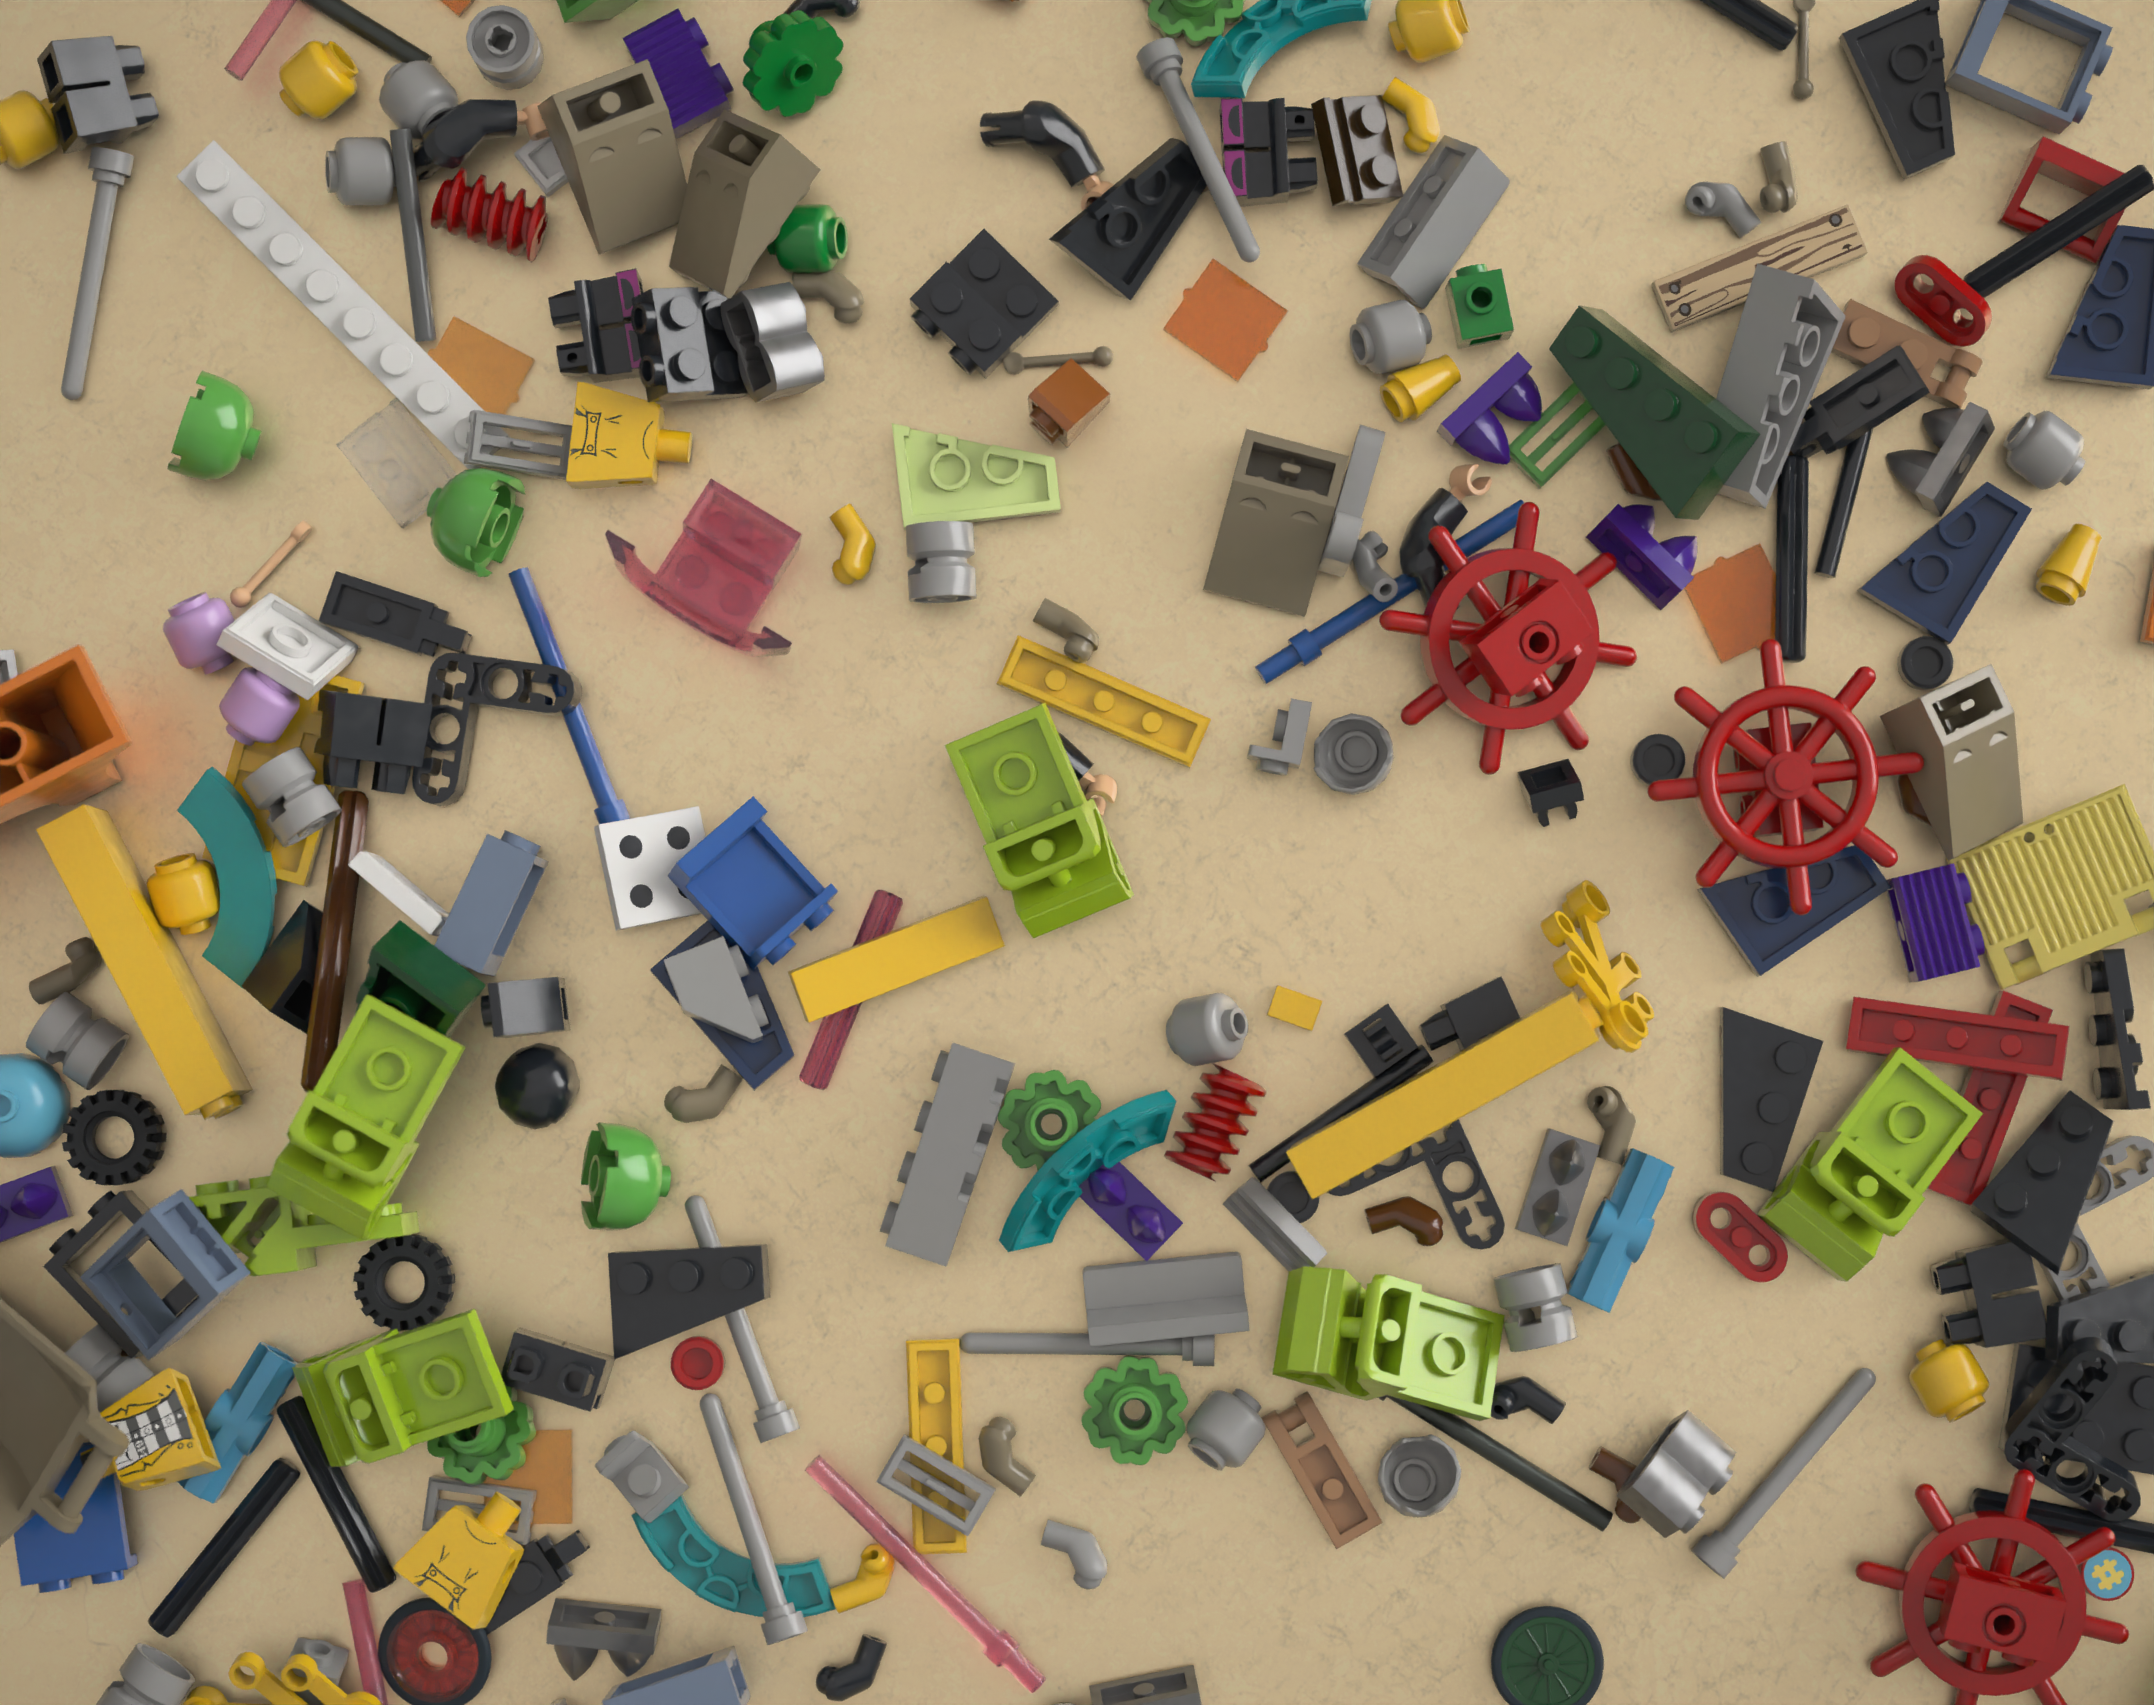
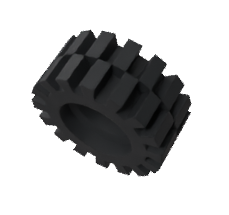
M124 1090L98 1091L97 1094L88 1095L81 1099L82 1104L79 1107H73L68 1114L72 1118L69 1124H64L62 1133H67V1142H62L63 1151H69L71 1159L67 1160L70 1166L78 1168L81 1171L79 1175L84 1179L96 1181L95 1184L104 1186L133 1183L140 1180L141 1176L149 1174L156 1168L153 1166L155 1161L161 1160L164 1153L163 1150H160L161 1144L166 1142V1133H162L161 1124H165L162 1115L155 1113L153 1109L156 1106L150 1100L145 1101L141 1098L142 1095ZM113 1116L126 1120L134 1133V1142L127 1154L117 1159L103 1155L95 1142L96 1130L100 1123Z
M421 1235L385 1238L369 1248V1252L366 1255H362L358 1264H360L358 1272L354 1273L353 1282H357V1290L354 1291L356 1300L360 1299L363 1305L361 1311L365 1316L370 1315L375 1320L373 1323L380 1327L386 1326L390 1330L397 1328L398 1332L430 1324L434 1319L441 1316L446 1310L447 1303L452 1300L454 1292H451L452 1284L455 1283V1274H452L450 1265L453 1264L449 1256L445 1257L441 1252L443 1248L437 1243H431L427 1240V1237ZM401 1261L415 1264L423 1273L425 1280L422 1294L411 1303L395 1301L389 1296L385 1288L387 1271L391 1266Z

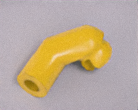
M1395 77L1384 92L1383 100L1406 115L1409 130L1403 136L1404 144L1416 153H1424L1430 148L1431 142L1437 141L1440 132L1434 104L1429 98Z
M848 504L829 517L844 539L840 559L833 562L832 572L837 581L845 585H851L856 580H862L869 573L876 547L873 536L852 504Z
M878 1543L865 1547L860 1556L862 1560L856 1578L830 1588L834 1605L839 1614L884 1596L895 1569L894 1555L888 1548Z

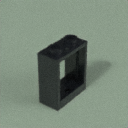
M132 1190L120 1191L117 1195L109 1191L88 1210V1214L92 1219L79 1232L71 1228L54 1242L49 1248V1251L54 1256L43 1267L131 1358L143 1356V1353L83 1282L77 1272L70 1266L122 1214L135 1224L150 1209ZM150 1238L149 1241H150V1242L164 1255V1257L171 1263V1261H170V1260L167 1258V1256L162 1252V1250H161V1249L158 1247V1245L153 1241V1239ZM184 1278L162 1301L173 1315L178 1318L199 1298V1295Z

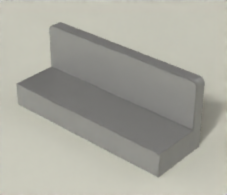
M1444 135L1404 193V197L1400 199L1357 264L1368 275L1396 286L1415 306L1426 308L1508 187L1509 179L1479 147Z
M1239 1252L1083 1268L1090 1347L1250 1331L1244 1292L1242 1259Z

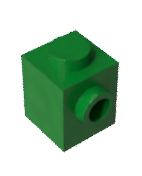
M1476 264L1456 270L1457 277L1449 279L1445 290L1457 349L1509 339L1514 331L1502 269L1488 271L1486 264Z

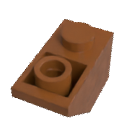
M1071 358L1028 395L1029 417L1032 419L1029 424L1051 445L1058 439L1068 448L1110 402V393Z

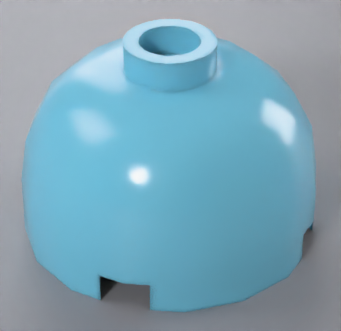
M28 1053L0 1054V1157L3 1158L31 1157L40 1153V1151L46 1149L63 1134V1126L67 1124L69 1119L70 1092L66 1083L62 1082L59 1074L53 1069L54 1067L51 1064Z

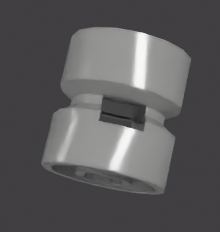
M505 5L488 7L475 16L469 25L466 35L467 48L484 79L495 87L506 90L522 88L531 83L541 71L544 56L542 44L528 18L516 8Z
M932 521L906 526L907 557L915 561V566L908 570L909 601L916 603H951L976 599L975 568L967 563V559L975 554L973 523L963 521Z
M300 747L290 749L271 759L251 773L242 783L257 809L270 812L267 824L283 847L291 846L315 833L332 821L342 810L326 785L314 783L313 780L317 771Z
M64 992L51 1003L35 1024L27 1039L26 1048L49 1064L62 1062L63 1074L84 1089L90 1090L103 1079L117 1061L127 1044L129 1034L106 1018L93 1020L91 1018L92 1008L69 992Z
M1561 1263L1523 1269L1494 1278L1500 1308L1508 1310L1510 1313V1317L1504 1322L1510 1352L1542 1348L1578 1337L1571 1307L1563 1305L1561 1302L1562 1297L1567 1293ZM1540 1306L1541 1317L1535 1319V1314L1531 1308Z
M98 1324L81 1337L65 1354L96 1380L97 1409L99 1412H102L154 1377L155 1374L139 1358L122 1357V1348Z
M138 1643L119 1669L124 1681H113L96 1705H180L194 1684L195 1679L184 1666L169 1655L147 1644Z

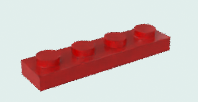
M2003 990L1998 992L1990 1015L2048 1023L2053 1010ZM1969 1069L1960 1095L1983 1114L1927 1187L1928 1190L1972 1206V1203L1986 1188L2028 1076Z
M1853 997L1846 1049L1850 1052L1887 1057L1894 1047H1900L1917 1061L2062 1081L2070 1027L2060 1024Z

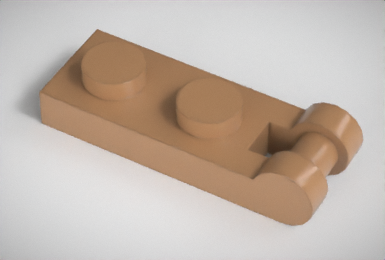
M1852 299L1846 303L1843 310L1846 317L1831 353L1861 367H1865L1894 347L1901 345L1930 391L1925 397L1948 408H1962L1967 397L1964 389L1969 378L1977 376L1983 363L1981 358L1968 351L1949 346ZM1936 363L1950 368L1945 382H1940L1930 377Z
M1307 1391L1294 1398L1295 1405L1279 1414L1274 1410L1261 1418L1335 1548L1338 1549L1383 1522ZM1307 1422L1314 1436L1296 1446L1289 1432Z

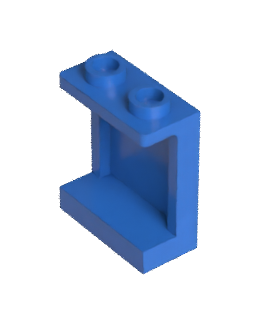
M754 796L682 857L668 874L670 880L714 928L724 936L725 940L732 947L738 945L743 959L753 970L765 959L772 965L782 959L796 945L790 937L803 925L810 931L819 926L834 911L828 903L838 893V890L832 883L824 888L762 821L767 810Z
M86 1442L82 1444L54 1490L62 1499L83 1467L80 1454L95 1447L93 1443ZM116 1473L100 1480L81 1511L83 1521L75 1533H64L54 1528L38 1513L14 1533L21 1586L38 1584L39 1593L71 1588V1578L91 1575L92 1584L114 1582L125 1579L123 1570L138 1564L137 1554H130L120 1481Z

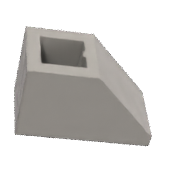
M724 936L663 960L685 1015L750 1043L763 1040L760 1027L769 1024L758 995L747 997L740 978L749 975L738 945L728 948Z

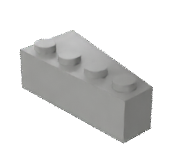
M1757 263L1716 399L1759 432L1760 436L1720 489L1719 495L1766 509L1846 317L1815 279Z
M952 1043L950 1052L941 1050L931 1078L932 1081L939 1083L933 1103L924 1100L914 1131L922 1133L917 1152H906L897 1181L906 1184L900 1203L889 1202L880 1228V1232L889 1234L885 1246L947 1266L1015 1063L956 1043Z

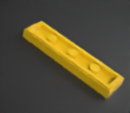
M1019 635L997 681V685L1040 704L1046 703V706L1187 768L1191 767L1211 721L1208 717L1084 663L1076 662L1061 653Z
M981 896L788 971L805 1020L810 1023L1005 945L988 898Z
M960 1338L906 1340L909 1437L964 1469ZM910 1452V1463L965 1495V1485ZM911 1477L912 1489L966 1520L965 1508ZM912 1503L913 1555L967 1553V1536Z

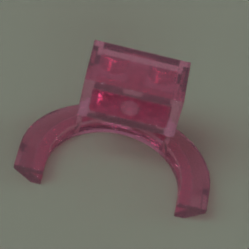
M711 478L683 521L682 534L656 574L651 572L640 561L634 545L609 530L605 533L607 546L620 574L644 596L681 622L708 638L751 657L786 656L790 652L792 642L768 627L764 626L761 634L750 632L748 629L800 549L802 537L800 532Z

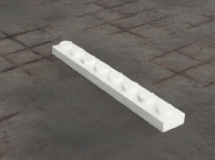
M213 140L176 177L464 464V456L468 449V443H466L467 432L470 431L471 422H469L470 411L484 410ZM483 424V434L511 438L501 427ZM481 445L480 453L494 455L500 448ZM464 464L468 470L481 468V466Z

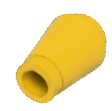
M1444 354L1439 358L1388 375V382L1380 386V395L1387 410L1398 422H1403L1408 418L1415 421L1453 388L1455 384L1459 383L1461 375L1455 362L1448 355Z
M2073 524L2070 531L2036 572L2039 578L2036 584L2037 591L2055 603L2066 606L2074 605L2076 599L2083 597L2086 593L2098 545L2102 539L2101 535L2086 525Z

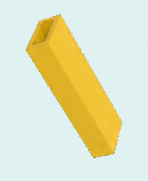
M83 804L36 829L184 1115H202L204 1120L213 1116L215 1119H218L243 1106L244 1103L240 1096L252 1091L253 1088L170 929L161 926L158 922L147 885L109 812Z
M1573 988L1294 1143L1286 1153L1311 1198L1319 1197L1595 1044L1600 1038L1596 1028L1603 1025L1600 1013L1587 995L1579 998Z

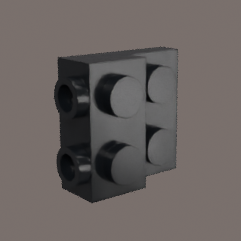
M983 229L950 263L946 261L910 298L911 307L915 310L910 317L930 338L933 339L939 333L953 347L948 352L949 356L967 374L971 375L977 370L986 379L1004 361V358L1013 352L1059 305V301L998 241Z
M698 287L651 288L631 299L633 306L631 324L638 337L641 356L639 374L646 388L648 402L740 398L749 394L741 377L738 352L730 343L722 322L721 303L728 298L714 291L698 292Z

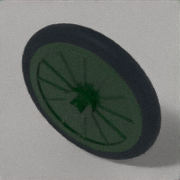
M1541 1606L1519 1613L1502 1628L1493 1646L1491 1670L1499 1693L1509 1705H1586L1593 1698L1601 1683L1604 1657L1597 1635L1584 1619L1560 1607Z

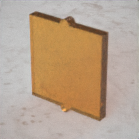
M1212 259L1191 289H1184V300L1163 330L1238 382L1258 353L1267 351L1268 339L1285 317L1288 310L1221 263Z
M453 316L436 349L432 348L428 351V355L485 412L506 415L512 403H517L520 400L517 393L535 362V359L455 316Z
M1760 543L1728 559L1722 556L1718 557L1714 561L1715 565L1692 575L1694 577L1693 580L1684 588L1721 664L1753 648L1760 651V645L1763 641L1775 638L1776 575Z
M573 1429L536 1430L535 1438L528 1444L522 1445L526 1454L524 1465L517 1470H513L511 1476L506 1480H496L487 1476L484 1483L537 1490L536 1499L533 1503L532 1511L534 1514L530 1529L534 1524H572ZM484 1496V1505L488 1503L491 1497ZM512 1500L521 1507V1501Z

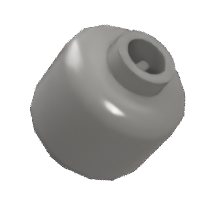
M411 61L409 63H399L386 73L384 84L380 91L379 102L382 110L399 129L411 128L412 139H423L422 136L425 128L457 106L458 97L455 89L435 66L427 61Z
M345 137L339 139L334 151H326L325 175L328 193H336L339 202L347 206L387 204L392 198L393 188L396 187L393 155L389 142L382 137Z
M1406 300L1392 301L1363 309L1356 319V324L1351 326L1349 334L1351 349L1357 362L1360 365H1366L1368 369L1376 374L1388 373L1418 365L1425 356L1426 344H1429L1432 340L1431 325L1427 316L1424 313H1418L1416 308Z
M2043 411L2035 416L2030 412L2026 413L2011 429L2003 444L2008 449L2006 455L2007 464L2041 490L2049 489L2059 482L2065 486L2070 484L2085 464V460L2080 457L2084 445L2083 436L2050 411Z
M1223 993L1181 1000L1174 1007L1172 1015L1166 1024V1036L1170 1048L1184 1062L1192 1066L1235 1058L1241 1051L1248 1033V1021L1245 1013L1231 997Z
M1235 1389L1232 1394L1222 1390L1212 1391L1188 1421L1187 1434L1191 1439L1188 1444L1189 1449L1204 1463L1219 1471H1222L1225 1466L1231 1468L1242 1466L1265 1434V1424L1258 1415L1261 1405L1251 1395L1241 1389Z

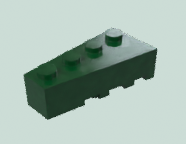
M1579 305L1549 348L1675 518L1699 520L1760 436L1759 432L1602 309Z
M399 920L371 949L367 962L370 964L365 981L360 985L355 1001L358 1004L355 1015L365 996L371 995L450 1038L486 984Z

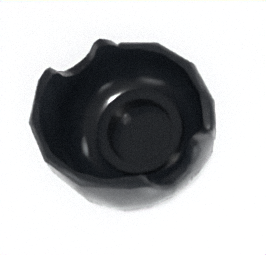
M542 1043L521 1048L513 1053L499 1070L495 1083L500 1110L516 1125L531 1129L544 1128L550 1124L557 1123L568 1112L580 1089V1080L574 1061L559 1047Z

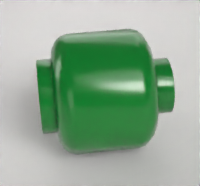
M796 205L780 227L777 238L767 246L770 255H776L779 265L786 272H829L837 264L838 259H843L846 255L848 245L847 227L844 219L837 217L835 211L829 205Z

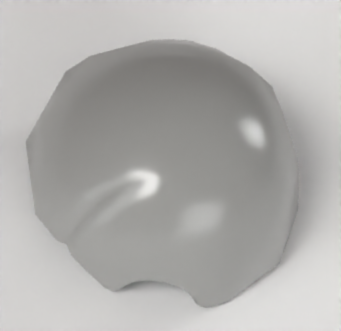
M1351 713L1333 719L1319 734L1314 743V770L1317 776L1334 791L1351 795L1372 791L1386 779L1392 767L1394 759L1393 743L1389 732L1378 721L1369 716Z
M1431 1434L1422 1437L1403 1438L1393 1444L1391 1449L1382 1457L1378 1473V1484L1384 1501L1399 1513L1410 1517H1427L1441 1512L1456 1496L1461 1468L1455 1451L1440 1438Z

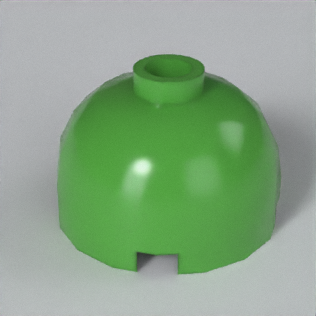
M201 371L196 383L206 388L205 390L198 389L196 398L192 396L189 398L171 452L181 456V459L174 457L168 463L167 469L189 478L206 481L221 479L232 473L241 458L252 460L262 431L252 428L254 409L249 397L237 385L219 376Z
M469 469L450 479L443 489L439 487L433 492L428 502L427 516L431 518L430 527L434 545L447 562L478 577H488L493 573L485 568L491 560L499 563L503 562L516 538L523 517L524 508L515 505L516 492L525 495V487L520 479L490 469Z
M599 1122L596 1124L599 1131L592 1130L588 1137L583 1159L581 1185L589 1184L591 1202L581 1201L584 1223L589 1229L612 1231L628 1229L644 1222L654 1212L659 1197H667L671 1183L670 1167L662 1165L659 1149L645 1133L637 1128L622 1124Z

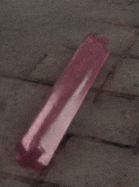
M877 890L873 895L853 946L891 932L903 905V899L888 891ZM862 1002L823 1017L799 1075L801 1082L819 1090H825L828 1087Z

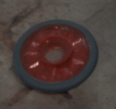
M431 1597L416 1599L402 1605L389 1617L380 1634L378 1658L384 1678L392 1690L411 1705H465L481 1691L487 1681L491 1668V1648L485 1630L483 1628L473 1630ZM436 1642L444 1647L448 1658L445 1666L434 1667L425 1661L422 1655L424 1643Z

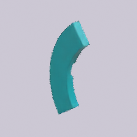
M1372 0L1258 1L1242 13V20L1228 31L1224 37L1221 35L1216 37L1205 52L1191 83L1194 97L1245 98L1257 72L1278 50L1302 35L1329 25L1351 21H1367Z
M212 766L205 771L177 811L190 822L205 842L215 864L219 880L220 910L218 922L213 937L202 957L243 988L242 984L268 950L275 927L273 926L275 894H277L276 873L271 851H267L261 833L254 822L257 820L254 813L234 786Z
M1167 1090L1130 1101L1098 1118L1059 1148L1033 1176L1011 1209L999 1238L1000 1243L1007 1252L1052 1243L1064 1216L1083 1193L1079 1186L1090 1176L1091 1172L1097 1170L1102 1165L1106 1168H1111L1121 1160L1142 1149L1163 1143L1176 1104L1173 1096Z
M683 1494L651 1523L643 1520L637 1512L631 1515L639 1534L653 1556L667 1572H670L679 1582L695 1592V1595L732 1612L764 1617L763 1612L767 1611L750 1558L726 1548L707 1533L695 1519ZM819 1557L795 1563H774L787 1603L793 1602L796 1612L802 1611L803 1617H808L836 1609L830 1593L831 1587Z

